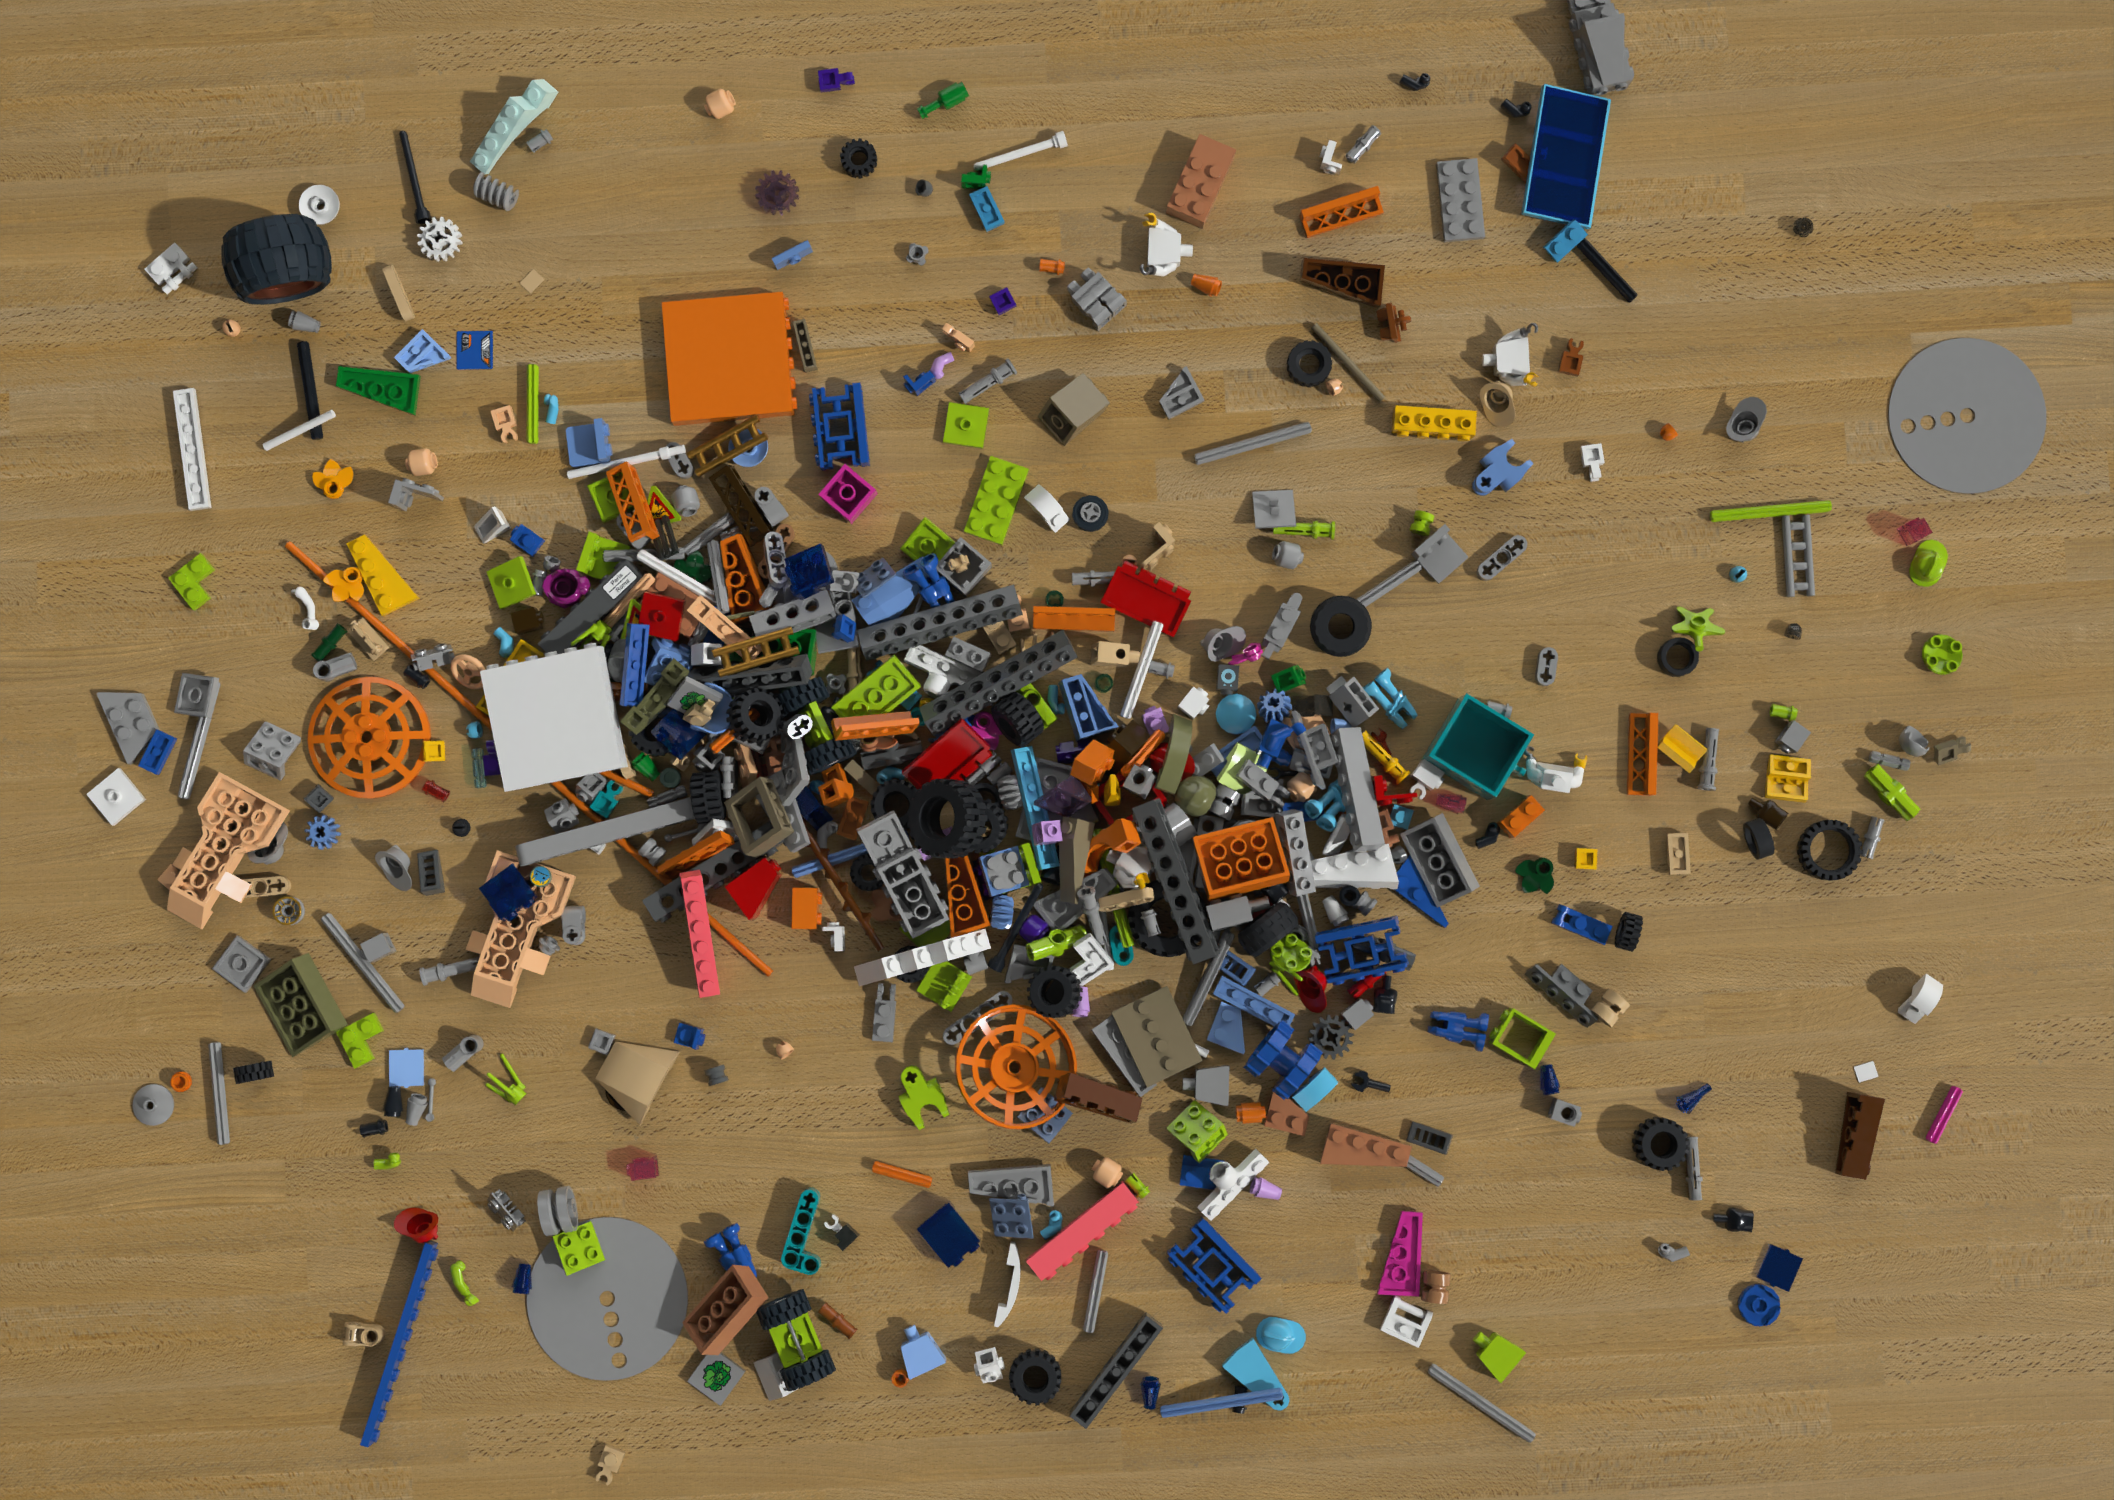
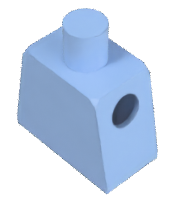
M915 1325L904 1329L908 1341L901 1344V1351L909 1380L946 1363L945 1355L929 1332L919 1335Z

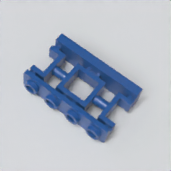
M861 383L845 385V395L826 397L824 387L820 389L812 388V394H809L810 406H814V414H811L812 426H816V434H813L814 446H818L819 452L815 454L816 465L820 466L822 471L826 469L831 470L834 469L833 459L852 457L854 467L860 465L862 467L870 466ZM850 393H853L856 415L854 419L851 410L841 411V402L851 401ZM818 396H821L823 404L833 403V412L823 413L824 422H821ZM848 417L850 435L830 437L829 419ZM854 432L858 434L860 458H857L855 450L846 451L845 442L855 441ZM823 436H825L827 444L837 443L838 452L827 453L828 462H825Z
M1398 916L1317 932L1314 937L1319 951L1329 949L1333 967L1324 970L1327 984L1340 985L1345 983L1344 980L1347 979L1359 981L1367 975L1379 977L1384 975L1386 971L1392 970L1393 973L1404 971L1405 967L1409 964L1406 952L1396 954L1391 937L1401 932L1398 925ZM1392 928V930H1387L1384 933L1385 943L1376 944L1374 933L1365 935L1366 933ZM1352 937L1344 941L1346 951L1336 953L1334 942L1325 944V942ZM1369 941L1374 959L1355 962L1351 944ZM1389 950L1391 961L1400 960L1373 966L1380 963L1378 952ZM1344 959L1349 960L1351 970L1359 968L1353 971L1333 974L1341 970L1339 961Z
M1201 1217L1190 1228L1197 1237L1184 1250L1175 1243L1167 1251L1169 1255L1167 1259L1175 1268L1179 1265L1184 1270L1182 1275L1190 1283L1194 1281L1198 1285L1196 1289L1204 1297L1208 1295L1213 1300L1211 1304L1219 1313L1223 1310L1227 1314L1229 1309L1235 1305L1228 1296L1241 1283L1250 1290L1262 1278ZM1200 1229L1221 1248L1219 1251L1212 1245L1204 1252L1197 1245L1204 1238L1199 1232ZM1192 1251L1199 1258L1192 1265L1197 1271L1196 1274L1177 1257V1252L1184 1258ZM1212 1253L1226 1265L1213 1280L1199 1267ZM1229 1259L1250 1278L1248 1281L1242 1275L1235 1282L1227 1276L1234 1268L1228 1262ZM1221 1281L1228 1288L1221 1295L1226 1301L1225 1304L1205 1285L1206 1282L1214 1288Z

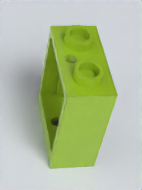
M1509 1007L1508 1010L1505 1009L1499 1018L1501 1023L1498 1028L1494 1027L1491 1031L1489 1043L1528 1067L1536 1069L1556 1033L1516 1009ZM1513 1016L1542 1033L1528 1059L1498 1042Z

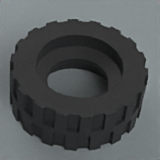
M1314 340L1298 343L1296 347H1293L1287 359V372H1289L1290 378L1302 387L1318 386L1325 381L1332 369L1331 353L1328 352V348ZM1307 354H1312L1319 360L1318 370L1311 374L1303 372L1299 365L1300 359Z

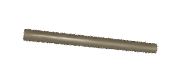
M1316 323L1311 329L1379 402L1385 398L1384 394Z

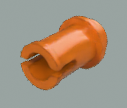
M1041 259L1039 272L1057 273V275L1064 274L1065 262L1061 261V259L1059 261Z

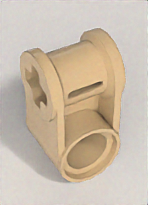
M345 1322L346 1333L342 1344L346 1346L371 1347L382 1342L386 1332L378 1324ZM371 1331L376 1333V1340L370 1337Z

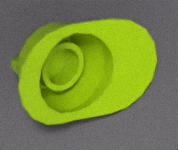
M1926 540L1917 548L1910 564L1909 573L1912 581L1918 586H1932L1941 578L1948 559L1947 550L1942 543L1936 540Z

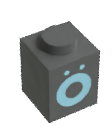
M1218 665L1216 691H1221L1220 694L1233 695V692H1237L1239 666Z

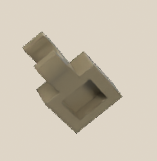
M1959 737L1956 739V742L1953 739L1935 745L1934 761L1939 766L1956 760L1958 754L1971 751V743L1966 744V738Z

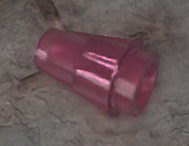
M1438 793L1436 805L1455 814H1464L1467 798L1458 794Z

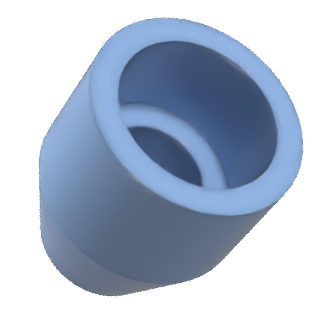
M1333 718L1330 724V732L1332 734L1338 728H1351L1352 726L1344 719Z

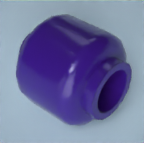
M1030 915L1023 923L1019 934L1030 943L1049 936V925L1037 915Z

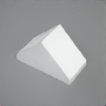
M495 506L474 525L483 544L511 529L502 511Z

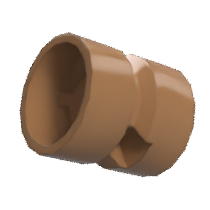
M1424 1270L1423 1283L1425 1287L1422 1288L1421 1300L1430 1303L1448 1304L1449 1291L1446 1287L1450 1286L1451 1274L1437 1270Z

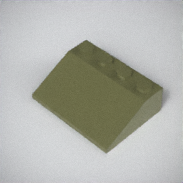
M309 953L291 959L254 985L257 994L292 1057L297 1056L348 1025Z

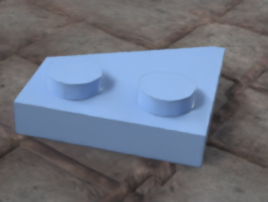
M422 329L394 358L409 373H413L450 360L452 357Z
M1221 1001L1206 1040L1244 1054L1241 1009Z

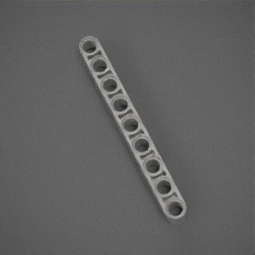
M691 798L516 845L515 850L519 865H530L693 820L695 817Z

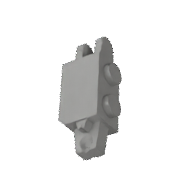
M1300 593L1292 594L1287 604H1281L1262 640V645L1266 648L1261 657L1269 660L1273 651L1278 653L1282 649L1301 613L1298 610L1302 602Z

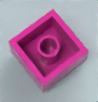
M844 464L818 495L852 525L878 493L875 488Z

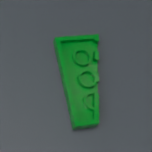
M338 366L336 386L416 416L421 376L418 374Z

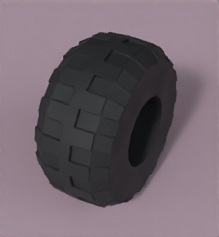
M1334 596L1324 600L1317 606L1311 617L1310 632L1315 644L1323 652L1332 656L1346 657L1357 653L1366 645L1371 635L1372 622L1368 610L1361 602L1349 596ZM1336 614L1348 615L1353 622L1351 634L1344 639L1333 637L1328 629L1330 619Z
M1280 901L1238 933V941L1249 955L1257 957L1280 941L1298 925L1297 916L1286 903Z

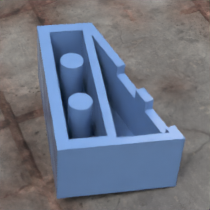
M1082 674L1063 679L1058 683L1076 742L1116 730L1119 727L1108 714L1107 709L1100 703Z

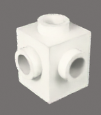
M995 1347L975 1352L977 1361L974 1364L976 1376L981 1377L983 1383L1003 1379L1002 1370L1005 1369L1003 1358L998 1357Z

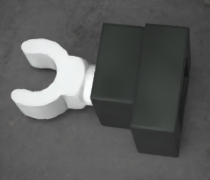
M833 1214L832 1218L835 1220V1224L830 1225L828 1222H824L826 1228L832 1229L837 1233L835 1236L840 1241L837 1246L843 1251L860 1234L849 1223L842 1227L839 1223V1218Z

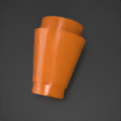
M1194 274L1191 285L1210 297H1217L1222 281L1218 280V277Z

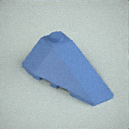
M923 556L897 571L896 576L867 597L863 598L861 595H858L852 599L853 604L869 626L899 618L919 593L920 586L918 583L906 579L903 575V571L908 566L918 564L927 582L930 580L929 575L921 566Z

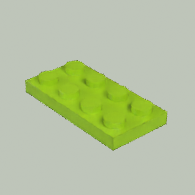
M990 456L964 533L1002 546L1029 469Z
M893 655L835 702L831 708L840 718L886 714L918 690L921 685L900 660Z

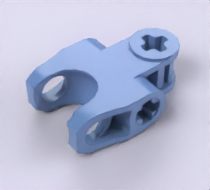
M1513 439L1501 446L1495 447L1479 461L1485 470L1472 483V489L1477 495L1485 496L1498 485L1506 493L1523 478L1527 470L1533 465L1531 460L1526 461L1521 466H1512L1507 461V452L1515 444ZM1486 481L1487 485L1482 487L1481 483Z

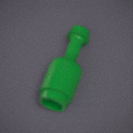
M962 81L958 84L955 82L939 91L937 100L924 107L920 105L917 110L922 119L928 118L927 114L940 107L949 110L962 103L969 94Z

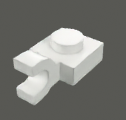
M1602 444L1581 446L1583 468L1589 467L1590 482L1599 481V478L1602 477L1599 465L1605 463Z

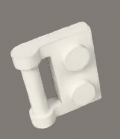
M1394 1295L1380 1330L1419 1348L1432 1319L1433 1312L1417 1308L1402 1301L1401 1297ZM1397 1308L1421 1318V1324L1396 1314Z

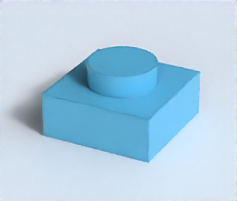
M1393 804L1390 813L1393 825L1408 830L1414 810Z

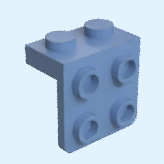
M602 418L594 419V424L572 426L566 429L569 463L572 467L597 465L611 461L612 446L608 443L610 428L609 424H606Z
M654 637L651 644L656 653L645 673L644 682L655 686L662 677L661 672L673 658L690 671L693 668L691 666V647L684 643L679 645L673 643L672 640Z

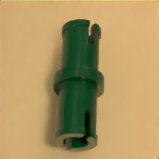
M337 623L331 632L321 639L322 642L311 653V656L317 661H323L328 653L337 647L336 644L347 633V630Z

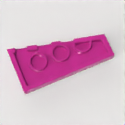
M1400 1212L1377 1294L1419 1297L1423 1212Z

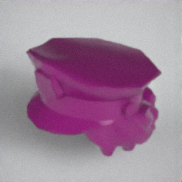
M564 568L557 569L554 573L548 575L544 579L542 587L550 603L565 609L580 602L582 595L588 592L590 582L587 577L581 576L578 571Z

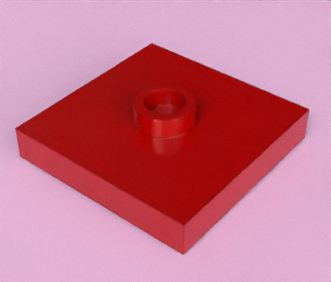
M644 592L638 624L650 625L649 635L678 641L685 600Z

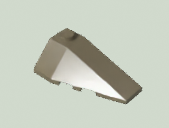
M1063 817L1061 824L1063 841L1059 842L1060 899L1062 902L1078 905L1079 898L1077 892L1082 887L1095 823Z

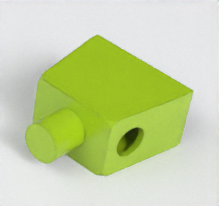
M1480 1331L1473 1338V1342L1480 1347L1476 1355L1500 1383L1504 1381L1526 1354L1521 1347L1496 1332H1493L1488 1338Z

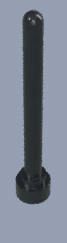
M402 130L399 136L417 208L415 209L414 218L417 224H425L426 220L430 222L432 218L430 211L424 207L407 132Z
M1041 883L1035 884L1000 951L989 960L987 966L994 971L1002 973L1005 967V957L1043 889Z

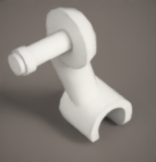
M297 587L296 590L292 589L291 593L295 594L307 608V618L303 620L302 627L304 629L316 630L319 627V622L315 619L313 600L303 587Z

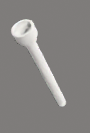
M1064 131L1055 133L1056 135L1052 136V139L977 162L973 166L974 170H982L983 164H986L987 168L1054 146L1055 148L1060 147V149L1067 147L1068 144Z

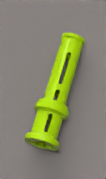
M1315 520L1312 523H1296V527L1273 528V534L1308 535L1314 539H1317V537H1330L1331 540H1334L1335 521L1331 523H1318Z

